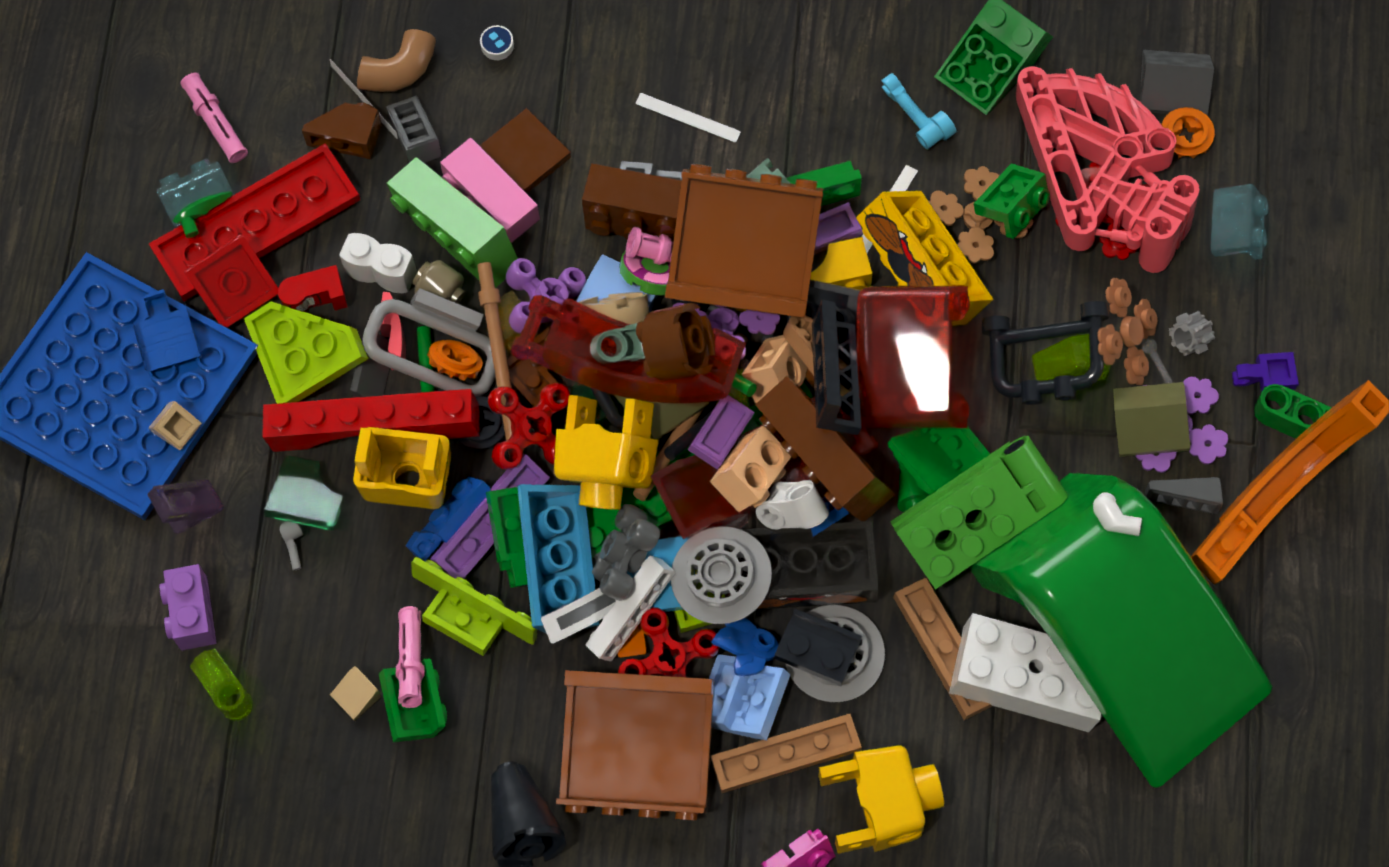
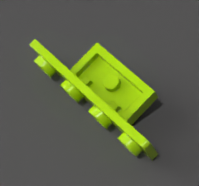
M415 557L411 562L412 576L439 592L422 615L424 623L482 656L485 655L502 628L531 645L536 641L537 629L532 627V619L523 612L515 613L504 607V604L497 597L490 594L486 596L474 590L467 580L461 577H451L444 573L437 563L431 560L423 561Z

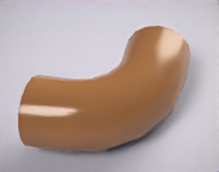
M410 29L404 32L401 48L394 57L378 59L363 56L358 71L357 88L372 92H395L411 86L425 73L435 48V37L426 31Z

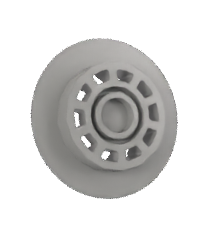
M713 527L695 534L679 549L672 564V569L676 573L671 578V585L674 596L680 606L694 618L712 624L732 623L751 614L765 599L771 583V564L764 547L749 533L733 527ZM743 557L745 559L744 562H739L737 558ZM698 569L697 574L693 575L694 570ZM742 571L748 572L747 577L742 576ZM700 582L702 587L700 590H697L695 586ZM739 584H741V589L738 592H736L735 588ZM708 592L715 594L714 598L708 597ZM723 594H731V596L726 598L721 597Z
M825 605L808 611L807 614L861 635V645L858 646L856 653L863 657L859 661L856 659L855 653L850 665L855 670L851 673L847 672L842 686L785 664L794 683L811 697L827 702L848 701L864 694L879 678L885 660L883 639L875 624L863 613L842 605Z

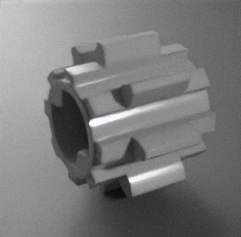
M1199 311L1190 315L1184 313L1177 316V323L1173 325L1174 327L1169 328V336H1172L1173 341L1171 342L1172 346H1176L1184 356L1193 352L1200 354L1207 351V344L1215 339V332L1212 331L1211 327L1213 325L1212 321L1206 320L1205 315H1201Z

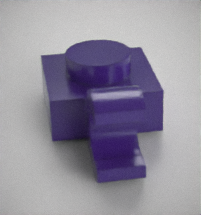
M1293 352L1259 354L1256 358V364L1236 365V371L1232 372L1234 386L1241 387L1260 382L1261 392L1265 387L1272 384L1282 385L1291 390H1295L1299 385Z

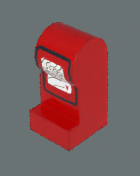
M336 265L289 277L283 280L278 288V296L282 305L295 310L307 312L310 307L332 303L334 310L348 307L341 277Z

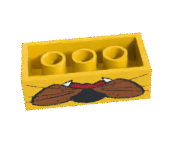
M922 191L882 192L856 217L863 228L864 236L873 243L880 254L881 262L892 272L898 282L900 291L909 298L916 309L917 317L928 328L966 325L994 300Z

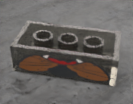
M872 521L832 523V525L814 537L811 528H781L775 530L767 527L740 529L749 533L761 543L768 554L771 564L770 587L765 599L756 610L877 602L878 579ZM743 557L737 558L739 562L745 561ZM742 571V576L747 577L748 572ZM739 584L735 588V591L738 592L741 589L742 585Z

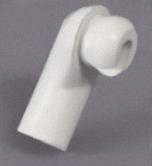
M1104 492L1099 494L1093 502V511L1103 528L1110 532L1139 536L1142 518L1123 515L1115 502V497L1111 493Z

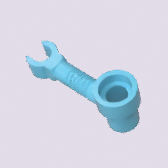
M893 73L881 80L884 84L882 88L885 93L901 106L920 129L916 133V137L925 149H929L941 139L947 140L957 132L952 120L943 111L928 118L918 108L916 103L912 101L905 88Z

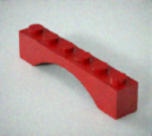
M472 389L265 404L263 405V439L273 452L305 450L332 440L359 436L360 429L368 427L443 435L448 439L478 437L479 402Z

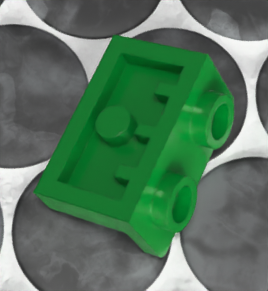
M1010 164L973 203L975 214L1004 223L1006 237L1014 239L1022 229L1027 227L1031 219L1047 205L1050 193L1047 187L1046 175L1039 171Z

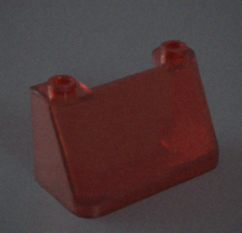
M968 286L864 287L859 292L857 299V364L861 425L863 427L875 429H967V419L970 412L969 404L962 394L952 392V321L962 320L970 308Z

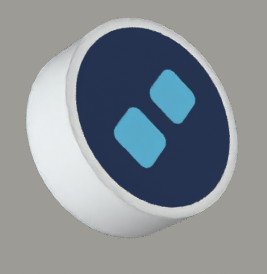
M495 25L488 27L480 37L481 50L489 59L502 60L507 58L513 51V36L503 26Z

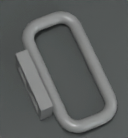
M421 288L412 297L410 304L395 299L385 300L376 305L371 312L364 330L362 342L368 356L377 363L446 391L472 389L475 397L485 395L492 387L496 377L489 337L476 332L484 314ZM389 313L401 315L484 350L487 361L479 382L475 385H468L382 350L377 345L376 340L385 316Z

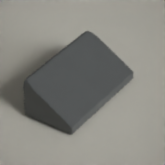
M378 333L377 345L382 350L388 352L389 339ZM368 356V360L355 367L350 388L353 398L384 395L390 368L377 363Z

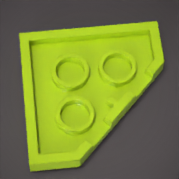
M269 302L244 318L253 343L258 345L256 351L277 404L299 402L368 360L357 329L274 302Z

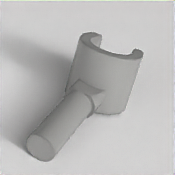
M292 518L282 523L279 530L289 551L292 570L301 569V564L294 539L302 536L303 533L296 519Z

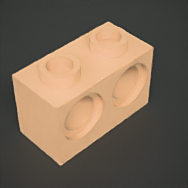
M762 425L741 438L709 482L738 512L751 505L756 508L769 497V487L785 475L786 470L784 466L791 456L771 432Z

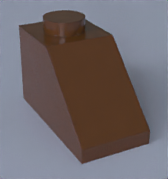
M345 102L304 124L302 133L307 146L318 148L326 143L330 151L371 159L382 123L378 109H375L373 106L366 103L351 104Z

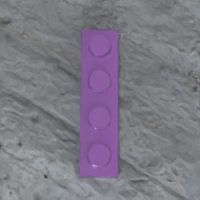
M523 454L520 464L516 468L506 470L491 487L490 491L517 487L520 484L544 485L550 477L526 454ZM487 498L480 503L447 543L444 542L430 558L431 561L437 563L443 569L444 573L453 578L461 577L464 579L494 544Z

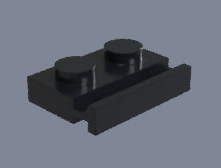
M794 609L791 620L775 652L774 659L842 686L862 636Z

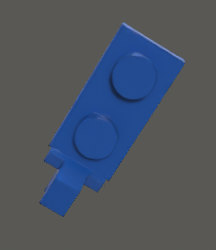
M472 477L460 481L453 488L450 499L439 509H435L429 517L430 522L421 531H415L405 546L416 557L426 561L441 542L447 543L486 498V492L490 491L491 488L483 480Z

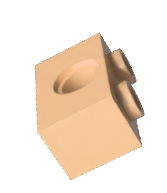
M784 335L765 339L742 373V376L757 385L756 392L752 395L755 403H757L786 376L800 387L804 383L807 366L787 342Z

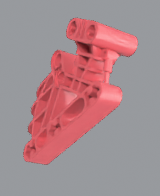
M1035 66L1024 68L1019 73L1017 79L1016 101L1040 171L1046 175L1047 187L1050 193L1049 198L1066 245L1072 250L1084 251L1093 245L1095 235L1108 237L1110 241L1126 243L1127 247L1132 250L1140 247L1138 259L1139 264L1144 270L1151 273H1159L1165 270L1174 257L1176 249L1178 250L1181 241L1185 239L1191 228L1200 191L1199 184L1190 176L1179 175L1169 182L1167 180L1161 181L1153 173L1167 169L1171 165L1176 146V136L1168 128L1162 127L1151 111L1132 96L1126 84H1122L1118 88L1106 83L1101 73L1095 74L1094 79L1076 75L1072 68L1066 69V74H1046L1044 70ZM1090 113L1106 119L1109 128L1093 121ZM1158 147H1159V148H1162V149H1164V150L1159 151V150H1156V149H1154V148H1158ZM1075 153L1102 166L1088 189ZM1121 155H1128L1132 158H1124ZM1061 171L1069 176L1077 197L1076 201H1069L1063 198L1054 174L1055 172ZM1141 175L1144 177L1143 180L1137 179L1134 184L1127 182L1132 177ZM1142 181L1146 182L1150 187L1142 186ZM1106 215L1114 220L1112 231L1098 229ZM1120 226H1122L1127 231H1122L1118 229Z

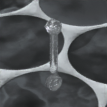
M1153 339L1144 340L1142 350L1150 354L1165 383H1173L1156 352V341Z

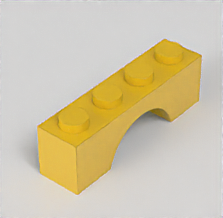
M863 237L829 244L824 261L817 269L811 272L810 279L861 290L871 288L872 271ZM736 308V310L741 312L746 311V309Z

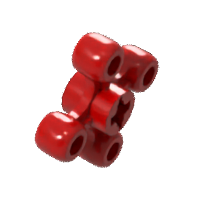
M559 383L546 385L540 393L539 403L533 408L522 406L519 402L518 394L510 387L501 386L491 391L488 396L489 407L496 414L505 415L511 420L512 431L511 437L507 441L498 443L492 451V460L497 467L506 470L516 468L522 461L524 448L531 444L540 446L544 451L545 459L554 465L556 436L551 432L552 423L550 418L556 411L563 410L568 406L570 392L566 386ZM554 392L557 394L558 397L556 402L553 400ZM502 395L506 398L504 406L501 404ZM528 420L534 421L532 423V428L535 430L534 432L529 433L531 425L528 423ZM506 450H508L510 454V458L508 461L505 459L504 456Z
M656 607L650 608L642 615L640 624L643 632L653 641V652L649 657L642 660L633 658L625 660L620 665L618 673L626 674L630 669H636L639 671V675L686 677V666L691 660L695 658L710 659L717 655L720 647L712 645L706 649L700 646L702 640L708 639L712 641L717 633L711 629H701L688 642H677L668 633L669 620L665 611ZM652 618H658L661 621L657 627H651L648 622ZM664 649H667V652H670L672 656H677L675 657V669H672V666H669L667 661L662 662L664 660Z

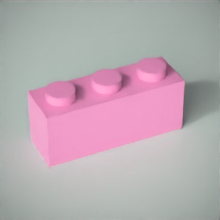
M471 137L440 162L443 173L442 178L501 224L511 243L540 220L538 205Z

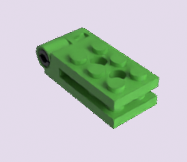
M1023 436L1011 443L1009 441L890 522L933 587L937 589L1058 508L1068 498V494L1030 437ZM980 510L979 515L975 519L965 520L970 511ZM950 530L947 538L935 540L939 532Z

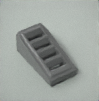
M417 96L386 106L387 113L397 132L398 139L409 163L415 157L423 163L441 157L438 138ZM416 111V114H413V115H411V116H408V117H405V118H402V119H399V118H398V117H401V116H404V115H406V114H409V113H411V112Z
M1218 477L1153 480L1148 483L1144 491V495L1150 501L1206 513L1218 514L1223 505L1221 482Z

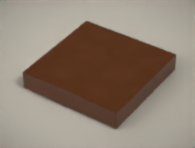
M527 108L479 145L526 194L571 158V152Z

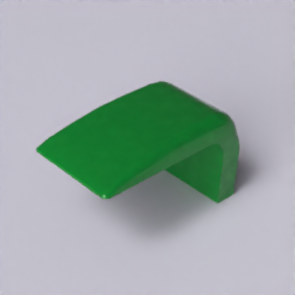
M1069 473L1059 481L1068 494V498L1063 504L971 565L969 569L982 588L1015 600L1031 613L1050 637L1148 783L1154 788L1161 787L1271 693L1272 685L1227 610L1171 526L1150 500L1137 488L1112 475ZM1104 492L1111 493L1115 497V502L1123 515L1142 518L1140 535L1134 536L1105 530L1093 511V502L1097 496Z

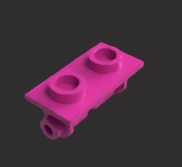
M819 829L813 832L808 830L788 845L795 854L793 857L789 858L783 850H780L768 860L762 862L761 865L762 867H825L835 857V854L826 835L823 836Z

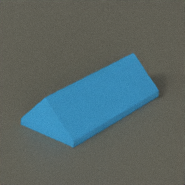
M520 484L517 486L532 627L546 633V630L541 621L543 616L595 591L586 507L578 506L581 485ZM599 621L593 623L588 627L598 626Z

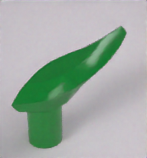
M227 191L213 194L189 204L174 217L173 222L176 224L181 223L186 238L197 236L199 231L194 219L206 215L212 208L231 197L232 192Z

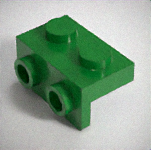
M430 658L421 661L424 665V677L421 679L422 703L415 708L402 707V703H398L399 680L396 677V668L383 669L379 673L393 742L434 738L445 727L447 711L445 705L440 701L438 692L439 675L437 670L433 669Z

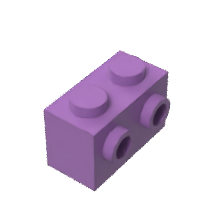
M196 564L163 571L165 583L160 584V595L163 604H168L170 617L164 618L168 639L173 638L181 651L217 644L208 580L201 566Z

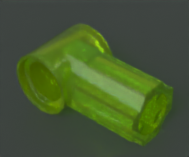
M217 649L204 651L195 657L190 668L213 699L216 707L230 720L235 721L245 718L253 707L252 698ZM240 694L239 700L234 705L226 706V701L231 695Z

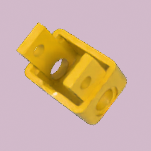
M569 395L565 429H556L554 475L560 480L581 484L578 506L621 510L623 488L645 489L652 482L659 441L650 438L654 403L626 398L622 433H613L605 430L601 425L595 424L597 400Z
M374 427L361 428L355 456L356 466L353 482L363 499L369 502L439 509L444 503L446 482L451 462L449 440L443 435ZM407 471H414L420 475V479L415 486L396 484L397 478Z
M900 745L854 752L853 760L819 767L818 777L821 786L856 779V789L860 805L863 808L868 826L867 829L836 835L835 845L838 854L873 846L874 852L919 839L925 825L924 811L944 807L942 787L935 765L931 764L912 769L908 752L905 747Z

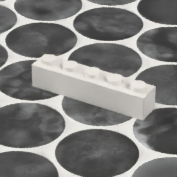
M650 555L642 563L635 577H633V586L629 595L622 601L616 600L614 606L603 617V621L592 632L590 639L585 645L599 659L612 661L640 623L642 615L651 608L676 572L662 559Z

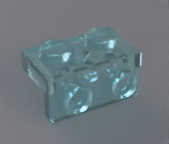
M205 158L190 165L192 172L182 177L179 176L178 172H175L159 180L161 186L155 190L174 227L180 225L173 222L174 217L189 204L217 193L231 191L232 196L234 195L217 160L210 163L209 158Z
M1253 184L1214 189L1210 251L1215 257L1248 252L1254 259H1262V250L1267 243L1264 216L1268 214V202L1266 197Z

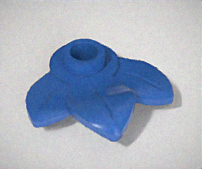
M746 618L726 623V627L722 628L715 635L712 644L736 655L734 661L735 675L752 676L760 673L764 669L765 662L774 658L779 646L777 639L767 630L757 628Z

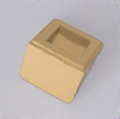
M172 401L166 405L148 429L176 449L181 450L202 423L176 401Z
M356 666L348 671L330 694L354 721L381 698L378 689Z

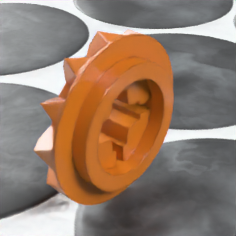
M1188 107L1175 109L1166 115L1161 124L1162 127L1168 128L1176 136L1174 152L1177 153L1179 158L1191 156L1194 159L1197 155L1206 153L1213 143L1215 136L1213 123L1206 114L1197 109ZM1183 123L1188 132L1195 133L1192 135L1191 143L1186 140L1185 136H1179Z
M455 340L436 341L430 346L427 354L430 358L429 364L432 367H436L439 374L445 373L449 375L450 379L453 376L463 381L467 377L476 378L483 365L480 355L465 343Z

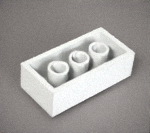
M972 613L963 628L949 694L960 695L978 702L990 703L992 706L1090 732L1100 721L1101 712L1046 633Z

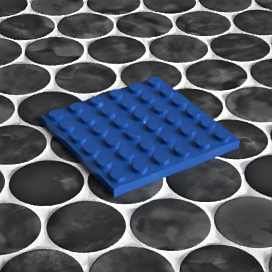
M86 252L0 373V440L137 517L146 520L256 357L258 345L187 307L201 356L147 372L144 368L132 321L137 323L150 319L144 295L156 292L157 290ZM166 295L170 312L186 308L185 305ZM172 401H176L202 423L181 450L176 449L148 429L166 405Z

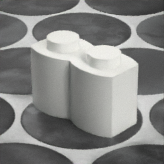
M348 234L339 254L344 270L350 277L366 283L377 282L382 288L394 293H407L417 273L413 256L408 250L395 244H379L374 238L365 234Z

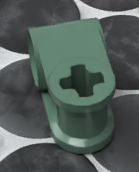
M637 323L596 335L590 344L592 357L602 364L645 359L642 343L636 334ZM604 338H611L616 343L617 351L613 357L606 356L602 352L601 343Z

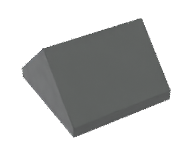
M1143 50L1140 102L1151 113L1169 114L1175 109L1188 107L1208 115L1214 66L1210 55Z

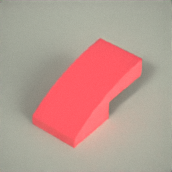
M383 292L382 301L393 299L390 292ZM389 313L382 322L381 334L384 337H390L388 352L406 359L405 336L400 316L395 313Z

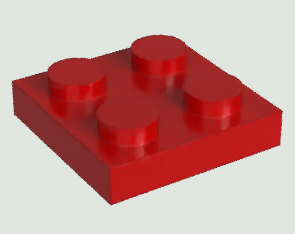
M240 234L184 271L218 324L226 328L278 294L277 285L243 234Z

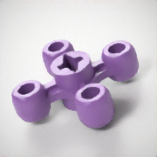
M524 258L513 261L506 272V281L515 290H525L530 296V301L520 302L514 307L509 316L510 327L517 333L527 334L534 329L538 321L549 323L555 319L560 324V333L565 340L569 342L581 341L587 332L582 325L579 310L571 311L565 301L580 295L586 283L585 274L578 268L569 267L560 274L558 279L546 278L540 281L536 277V268L531 261Z

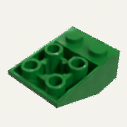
M988 0L934 77L981 112L988 115L1015 86L1019 73L1024 68L1034 65L1053 36L1005 1Z

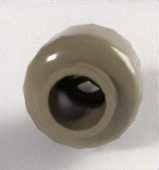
M436 260L433 263L425 262L412 281V284L415 285V293L421 288L457 304L461 302L465 295V291L461 289L464 282L463 276L441 260Z

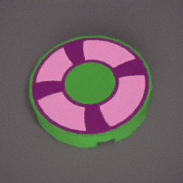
M625 250L619 264L620 274L624 280L631 286L633 282L641 286L640 291L659 296L665 295L670 263L666 262L665 264L658 265L654 264L652 259L637 255L634 258L627 257Z

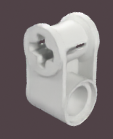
M811 480L775 483L770 490L771 495L767 501L756 508V515L759 521L766 527L775 530L781 528H813L821 524L829 514V510Z

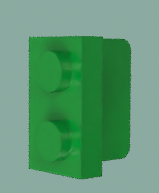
M949 403L941 405L921 428L894 436L888 441V447L893 452L895 459L905 466L915 479L917 486L929 495L990 455L989 451Z

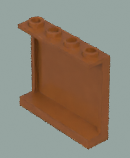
M691 164L690 169H683L665 298L805 318L823 188H817L816 181L796 179V184L782 183L781 176L761 174L760 179L747 178L746 171L726 169L725 174L712 173L711 166Z
M565 670L564 685L567 686L560 795L559 798H556V804H564L565 812L587 813L588 806L602 807V814L620 816H624V808L639 809L638 817L660 818L661 811L676 812L675 819L697 820L698 813H706L714 680Z

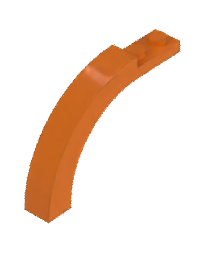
M1368 380L1306 429L1249 484L1219 518L1220 522L1191 556L1198 569L1214 585L1220 582L1268 523L1310 480L1347 448L1378 427L1389 413V400Z

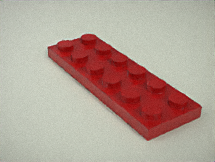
M325 143L231 196L218 206L212 208L206 215L194 219L199 231L197 236L186 238L183 227L180 225L150 242L149 246L183 301H186L198 294L184 271L240 234H243L257 257L261 258L361 199L359 193Z

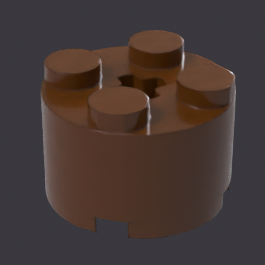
M688 303L652 311L646 315L644 321L637 323L636 334L642 343L645 356L644 370L649 378H657L660 381L668 382L707 374L711 370L713 364L708 365L709 356L715 355L714 333L707 316H700L695 310L700 308L697 304Z

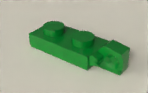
M512 487L486 492L500 571H507L510 587L528 585L518 488Z

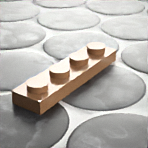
M924 578L895 592L893 598L949 693L961 636L927 578ZM949 694L964 720L992 707L990 703L978 702L960 695Z
M846 714L767 738V740H761L711 755V761L721 793H725L859 752L862 746L851 714Z

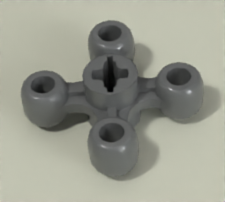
M624 504L616 515L615 526L621 532L617 530L611 531L602 545L601 552H598L592 559V574L594 579L601 582V592L619 601L624 600L629 595L633 586V578L627 574V571L634 574L640 569L647 552L655 547L660 537V529L647 521V513L631 504Z

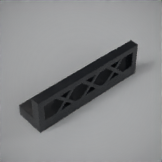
M822 300L811 324L816 428L859 435L861 430L855 324L836 321V303ZM837 334L845 335L846 341L839 345ZM839 358L847 365L842 370L839 369ZM840 384L843 385L849 391V393L845 394L844 396H841ZM840 409L850 417V421L836 418Z

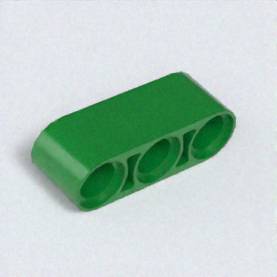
M1272 384L1265 387L1255 404L1254 413L1262 424L1297 439L1312 425L1301 422L1298 417L1299 415H1306L1315 423L1332 407L1285 386ZM1265 401H1275L1281 409H1271Z

